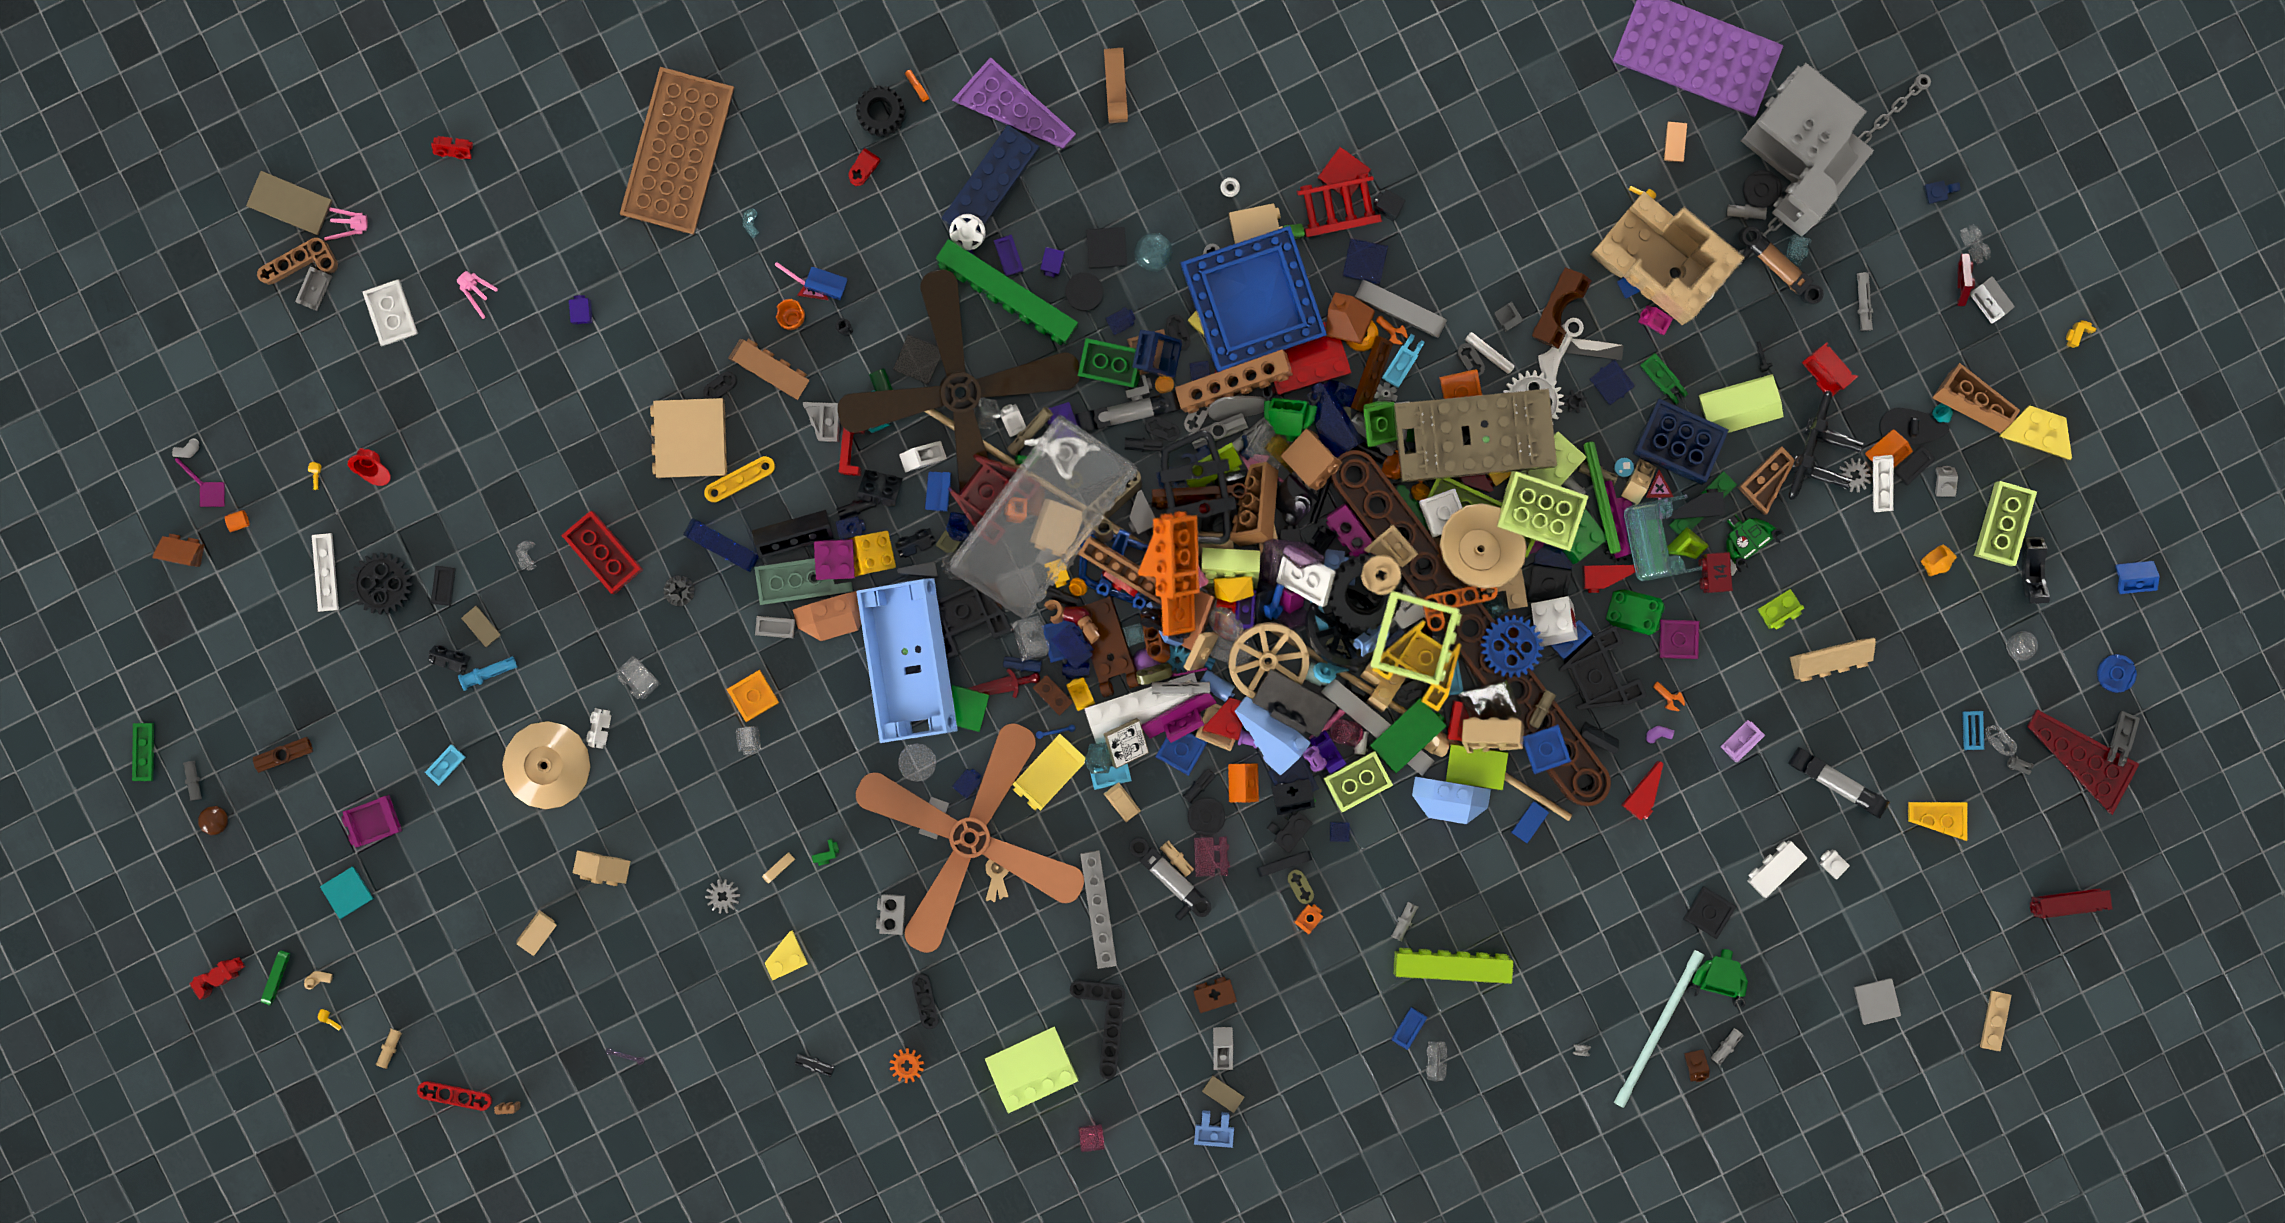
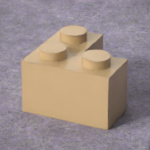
M1520 569L1515 578L1497 587L1498 592L1504 591L1506 610L1528 607L1522 569ZM1487 588L1484 593H1493V590Z
M1371 659L1360 677L1375 686L1366 703L1382 713L1390 704L1406 676L1393 673L1391 678L1387 680L1372 670L1373 667H1370Z
M577 850L573 873L580 875V879L589 880L593 883L602 884L603 881H607L606 884L618 886V883L626 884L630 861Z

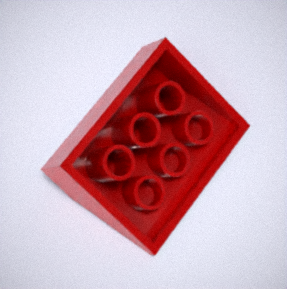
M1324 322L1323 325L1326 331L1327 322ZM1323 336L1285 349L1284 351L1287 353L1293 375L1282 382L1274 381L1273 385L1276 388V395L1280 396L1350 375L1351 370L1342 341ZM1274 366L1269 367L1271 374L1274 371Z

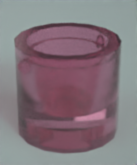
M1339 719L1332 724L1330 736L1336 743L1356 746L1362 740L1363 729L1356 722Z
M1102 1124L1079 1127L1082 1152L1105 1149Z

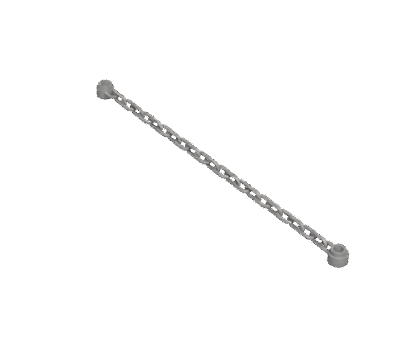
M1926 74L1917 76L1914 84L1909 88V94L1905 98H1898L1892 104V110L1888 114L1879 116L1874 122V127L1870 131H1864L1858 138L1861 139L1866 134V137L1869 136V138L1864 143L1867 144L1872 138V133L1876 129H1882L1889 122V116L1893 112H1900L1907 105V99L1911 95L1915 96L1930 86V77ZM1922 78L1926 80V85L1921 84L1920 80ZM1902 100L1901 103L1904 104L1897 110V107L1894 106ZM1883 118L1886 121L1880 126L1877 122ZM1777 217L1769 222L1768 229L1764 233L1761 232L1765 238L1770 231H1776L1783 224L1781 221L1775 228L1774 225L1771 226L1778 219Z

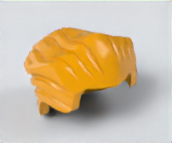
M1943 544L1922 558L1921 563L1928 576H1934L1949 571L1957 556Z

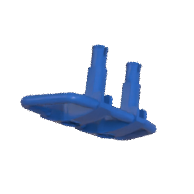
M1122 529L1119 530L1117 535L1114 534L1111 542H1114L1111 549L1123 556L1127 545L1144 552L1147 551L1149 545L1129 538L1131 532ZM1090 531L1083 534L1081 548L1089 535L1096 538ZM1080 556L1078 576L1085 581L1087 586L1097 590L1096 594L1104 595V597L1108 595L1132 603V607L1140 610L1149 603L1147 601L1148 597L1139 591L1133 597L1111 588L1112 582L1104 577L1103 574L1099 583L1093 581L1086 576L1087 559Z

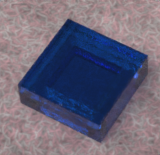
M1208 361L1189 363L1191 381L1210 375Z
M1330 822V841L1349 842L1350 822Z

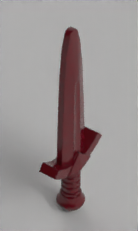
M1008 668L1007 672L1011 676L972 686L968 689L990 695L1014 691L1012 697L1017 698L1019 685L1030 682L1038 683L1040 675L1034 672L1030 676L1017 678L1015 673Z

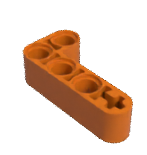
M1475 586L1429 595L1424 600L1433 598L1436 603L1456 608L1492 600L1497 596L1498 589L1497 587L1489 588L1493 590V593L1490 594V597L1487 594L1480 595L1481 600L1478 599L1479 593L1476 589L1479 587ZM1479 588V592L1486 590L1484 588ZM1467 590L1474 593L1472 601H1467L1464 597ZM1448 594L1455 597L1453 605H1448L1445 601ZM1422 606L1427 628L1431 631L1441 630L1445 625L1443 611ZM1433 617H1437L1440 620L1438 628H1433L1430 624Z

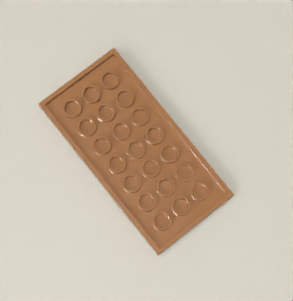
M660 67L620 215L695 235L735 89L733 86Z

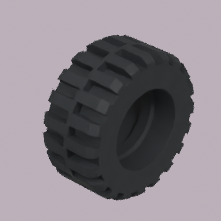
M1360 554L1358 557L1351 556L1349 560L1343 561L1335 569L1329 594L1330 606H1332L1334 614L1339 616L1340 621L1348 623L1349 627L1353 629L1359 627L1360 630L1366 631V628L1374 630L1377 629V626L1382 625L1390 593L1384 594L1381 602L1369 609L1353 605L1347 595L1350 582L1362 575L1364 564L1368 559L1376 556L1374 554H1371V556H1366L1365 554ZM1378 570L1376 577H1380L1381 580L1385 579L1384 575L1387 573L1386 571ZM1401 578L1393 591L1402 593ZM1397 599L1392 619L1395 617V613L1399 611L1401 606L1400 599Z

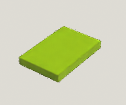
M1451 743L1446 782L1503 790L1508 752L1490 749V752H1483L1482 748L1473 749V753H1467L1464 745Z

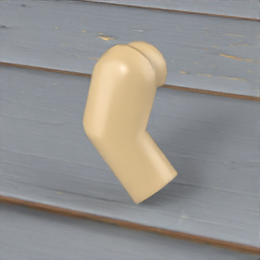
M314 971L306 977L304 987L311 990L320 982L331 983L333 974Z

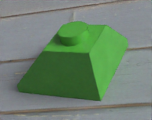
M1377 401L1364 405L1368 447L1397 440L1394 402Z

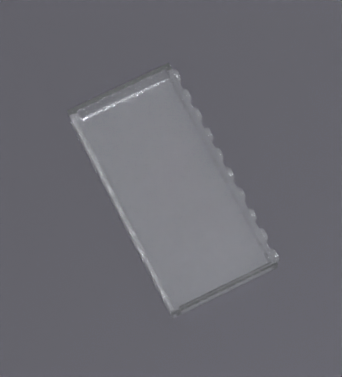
M1059 415L953 556L948 565V570L1022 619H1025L1027 615L1030 616L1034 612L1036 603L1044 599L1048 587L1056 583L1057 575L1060 571H1064L1068 567L1069 559L1072 555L1076 556L1082 542L1090 538L1091 530L1095 525L1098 526L1101 523L1106 510H1111L1115 503V498L1123 494L1127 482L1135 478L1138 472L1136 471L1137 466Z

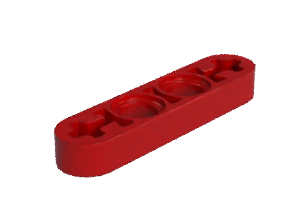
M430 1081L421 1083L417 1088L418 1096L425 1100L480 1111L488 1109L492 1104L491 1096L485 1092ZM428 1085L429 1090H436V1087H438L436 1098L433 1097L435 1093L430 1092L424 1095L425 1092L422 1091V1088ZM442 1089L450 1091L448 1099L441 1098L440 1091ZM462 1092L469 1095L467 1103H462L459 1100V1095ZM473 1094L476 1095L474 1099L485 1097V1101H488V1104L482 1107L480 1102L475 1101L473 1102L474 1105H471Z

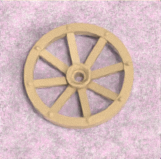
M1260 623L1246 629L1234 641L1229 653L1228 667L1236 687L1243 694L1253 699L1256 691H1254L1263 673L1265 671L1269 672L1270 669H1277L1302 685L1309 669V654L1304 641L1293 629L1279 623ZM1265 631L1284 633L1270 651ZM1259 633L1263 652L1261 653L1244 644V642L1254 634ZM1289 637L1296 642L1300 649L1299 652L1276 655ZM1239 649L1258 658L1257 660L1236 666V657ZM1266 658H1271L1269 662H1265ZM1302 658L1298 676L1278 663V661ZM1260 666L1249 687L1244 685L1237 673Z

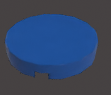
M2116 654L2102 660L2098 666L2097 676L2103 688L2118 693L2132 687L2136 681L2137 671L2132 660L2126 656Z

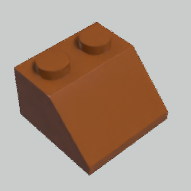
M170 533L169 537L162 536L152 558L200 567L205 545L199 544L198 539L188 537L187 541L180 540L181 536Z

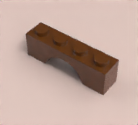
M1565 267L1554 291L1551 293L1549 302L1544 308L1538 324L1534 328L1532 337L1540 343L1559 349L1567 333L1561 324L1562 312L1571 301L1584 298L1592 280L1580 272Z

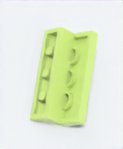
M1773 374L1699 395L1700 407L1705 419L1729 429L1728 433L1783 417L1782 402Z

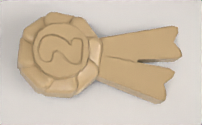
M990 859L986 863V873L992 879L986 901L992 900L995 902L997 890L1000 900L1003 897H1008L1003 878L1009 871Z

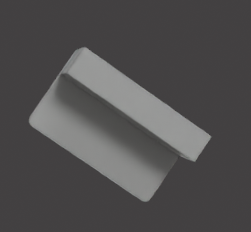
M1992 276L1970 292L1971 297L1991 324L2014 308L2013 303Z

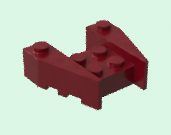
M974 454L973 457L981 463L980 467L960 493H957L951 487L948 490L978 534L995 545L1006 531L1002 525L992 519L999 507L1013 489H1016L1026 498L1030 499L1041 484L1022 469Z

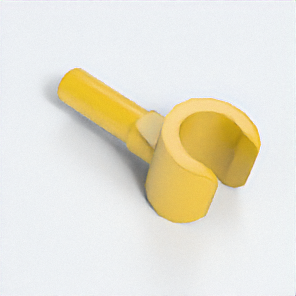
M1630 186L1629 188L1630 191L1638 195L1643 193V191ZM1648 189L1646 193L1655 199L1656 193Z
M311 462L308 466V472L314 473L313 486L314 490H318V477L322 467L319 463Z
M320 1009L318 1014L319 1021L328 1023L337 1030L342 1028L332 1019L328 1018L330 1015L329 1011Z

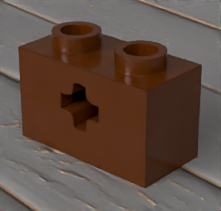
M1048 675L1033 687L1059 716L1074 703Z
M1224 976L1215 979V983L1207 985V982L1196 985L1197 989H1194L1193 992L1200 1013L1237 1002L1230 978L1226 979ZM1212 989H1215L1216 992L1220 991V994L1217 995L1218 998L1209 997Z

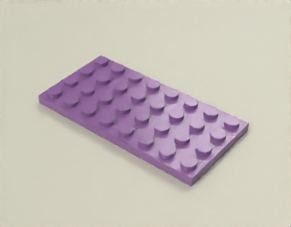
M1636 0L1612 62L1755 117L1783 45L1670 0Z

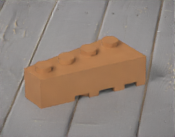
M739 339L728 359L740 364L743 368L798 400L809 382L805 378L807 374L799 369L796 372L790 369L791 364L783 359L777 361L773 358L775 354L767 349L759 350L756 348L758 344L754 341Z
M1961 363L1948 373L1932 397L1999 433L2012 424L2020 412L2017 407Z

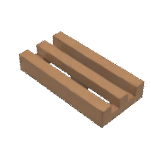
M505 1102L500 1103L494 1107L495 1114H513L520 1109V1102H515L514 1104L513 1102H508L507 1104Z

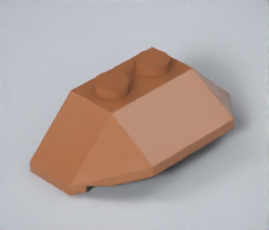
M856 591L793 609L798 629L819 641L858 631L862 625Z

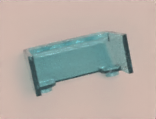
M1687 494L1636 504L1625 509L1624 518L1635 572L1639 580L1649 581L1702 570V566L1685 569L1684 561L1681 557H1669L1662 519L1670 517L1673 512L1672 502L1688 498Z

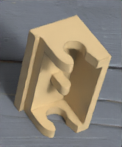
M539 910L516 940V944L534 956L557 924Z

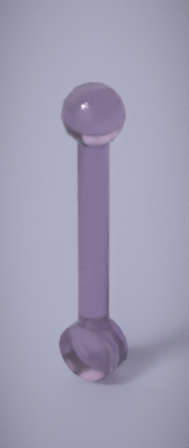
M607 1048L605 1051L607 1055H616L637 1061L639 1065L645 1062L643 1057H633L613 1051L611 1048Z

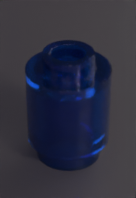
M1066 660V664L1062 665V675H1066V679L1089 678L1090 664L1085 662V660Z

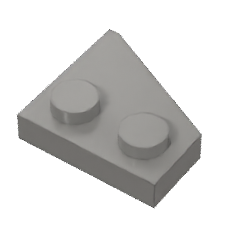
M803 402L811 425L815 429L818 441L839 442L840 421L837 411L838 403Z

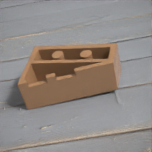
M1779 447L1737 488L1763 515H1766L1788 476L1795 459L1783 447Z

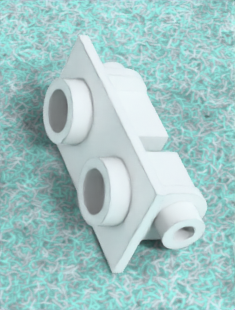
M595 708L594 712L591 713L590 723H592V726L586 738L588 746L595 747L596 744V748L603 749L604 745H606L608 732L601 731L602 727L609 728L611 720L610 711H602Z

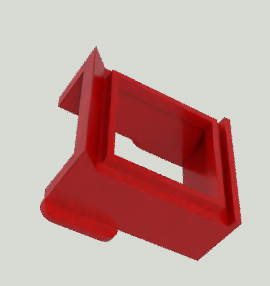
M1825 343L1802 361V364L1817 380L1816 384L1822 392L1831 391V397H1833L1839 390L1845 389L1858 376L1851 375L1852 372L1830 347L1826 346L1828 343Z

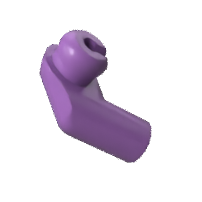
M1655 726L1648 730L1646 741L1648 743H1655L1662 736L1672 739L1674 730Z

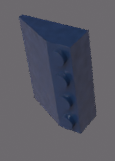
M1658 399L1639 437L1633 454L1703 485L1709 478L1729 429Z

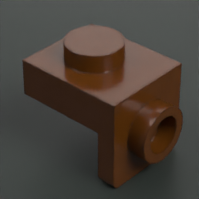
M1704 1050L1685 1053L1684 1057L1689 1070L1690 1081L1702 1082L1709 1078V1067Z

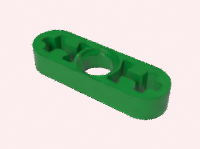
M282 950L278 952L264 989L261 1003L271 1006L274 1002L290 958V953Z

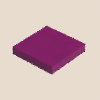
M1660 620L1659 658L1698 659L1700 621Z

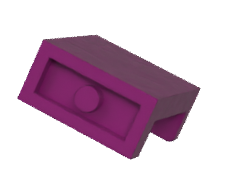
M389 795L342 812V822L345 827H348L350 832L348 838L351 845H354L355 848L402 831Z

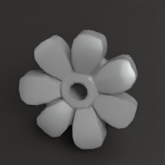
M1388 382L1384 383V387L1381 384L1378 385V392L1374 396V398H1378L1377 401L1391 402L1397 400V395H1394L1397 392L1396 387L1390 388V383Z

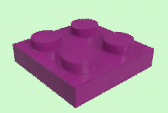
M853 539L814 541L816 580L855 578Z

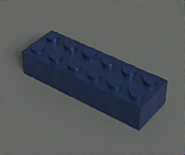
M1007 125L942 217V221L951 226L954 219L958 216L971 214L978 217L985 227L1040 150L1039 146L1010 125ZM963 218L966 222L971 220L970 218ZM978 225L977 230L981 232V228Z

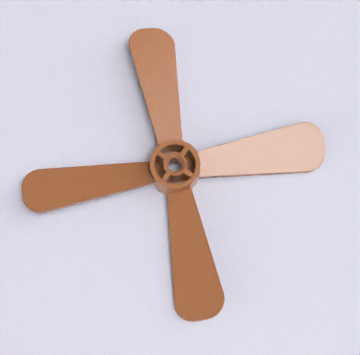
M1008 724L1000 730L969 818L959 821L955 820L880 773L867 774L861 780L856 790V800L862 808L946 837L950 840V845L953 849L950 857L906 926L905 939L911 947L921 952L929 953L940 946L970 860L980 855L986 856L1061 903L1073 902L1079 896L1084 886V876L1078 868L992 838L987 827L1035 748V737L1029 729L1018 724ZM968 832H972L975 835V841L971 844L967 843L964 839Z

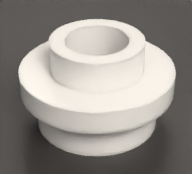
M1226 178L1223 180L1221 192L1225 196L1233 197L1238 194L1240 185L1236 179ZM1227 185H1233L1234 189L1232 191H1228L1226 188Z

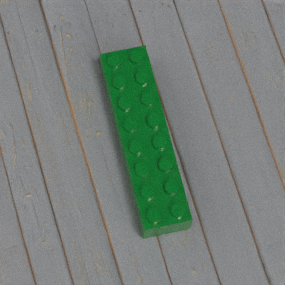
M949 239L936 257L939 268L955 273L956 279L962 283H965V281L969 282L971 288L979 294L983 291L987 294V299L995 304L1000 302L1003 304L1004 310L1010 314L1017 313L1021 321L1027 325L1031 322L1035 325V330L1043 335L1048 333L1051 335V340L1060 346L1062 343L1067 345L1079 326L1077 321Z

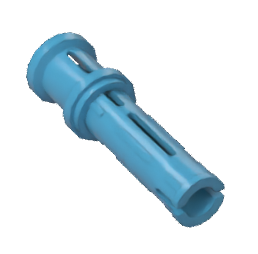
M511 656L485 668H475L472 672L465 675L459 674L458 678L463 690L466 691L468 687L476 684L481 685L488 678L517 668L514 657Z

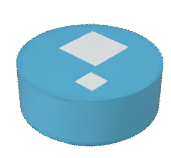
M1621 458L1614 465V471L1620 477H1627L1634 470V464L1628 458Z

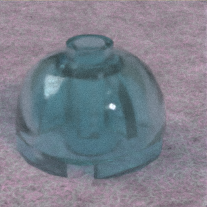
M1150 233L1141 237L1136 243L1134 251L1138 264L1143 269L1152 272L1164 269L1170 263L1173 254L1172 245L1169 240L1162 234Z

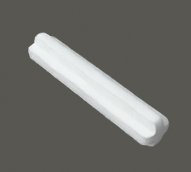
M1471 332L1466 337V342L1507 374L1511 373L1515 366L1474 333Z

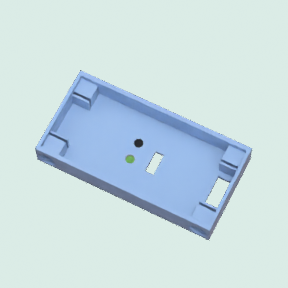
M934 578L856 591L880 743L958 731ZM921 665L920 673L906 675L905 667ZM928 719L930 731L913 733L912 721Z

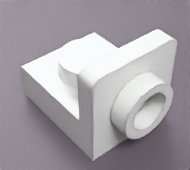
M1016 404L1006 405L999 411L1010 437L1018 434L1020 431L1022 432L1026 428Z
M1827 850L1820 857L1822 860L1819 864L1836 880L1850 866L1835 850Z

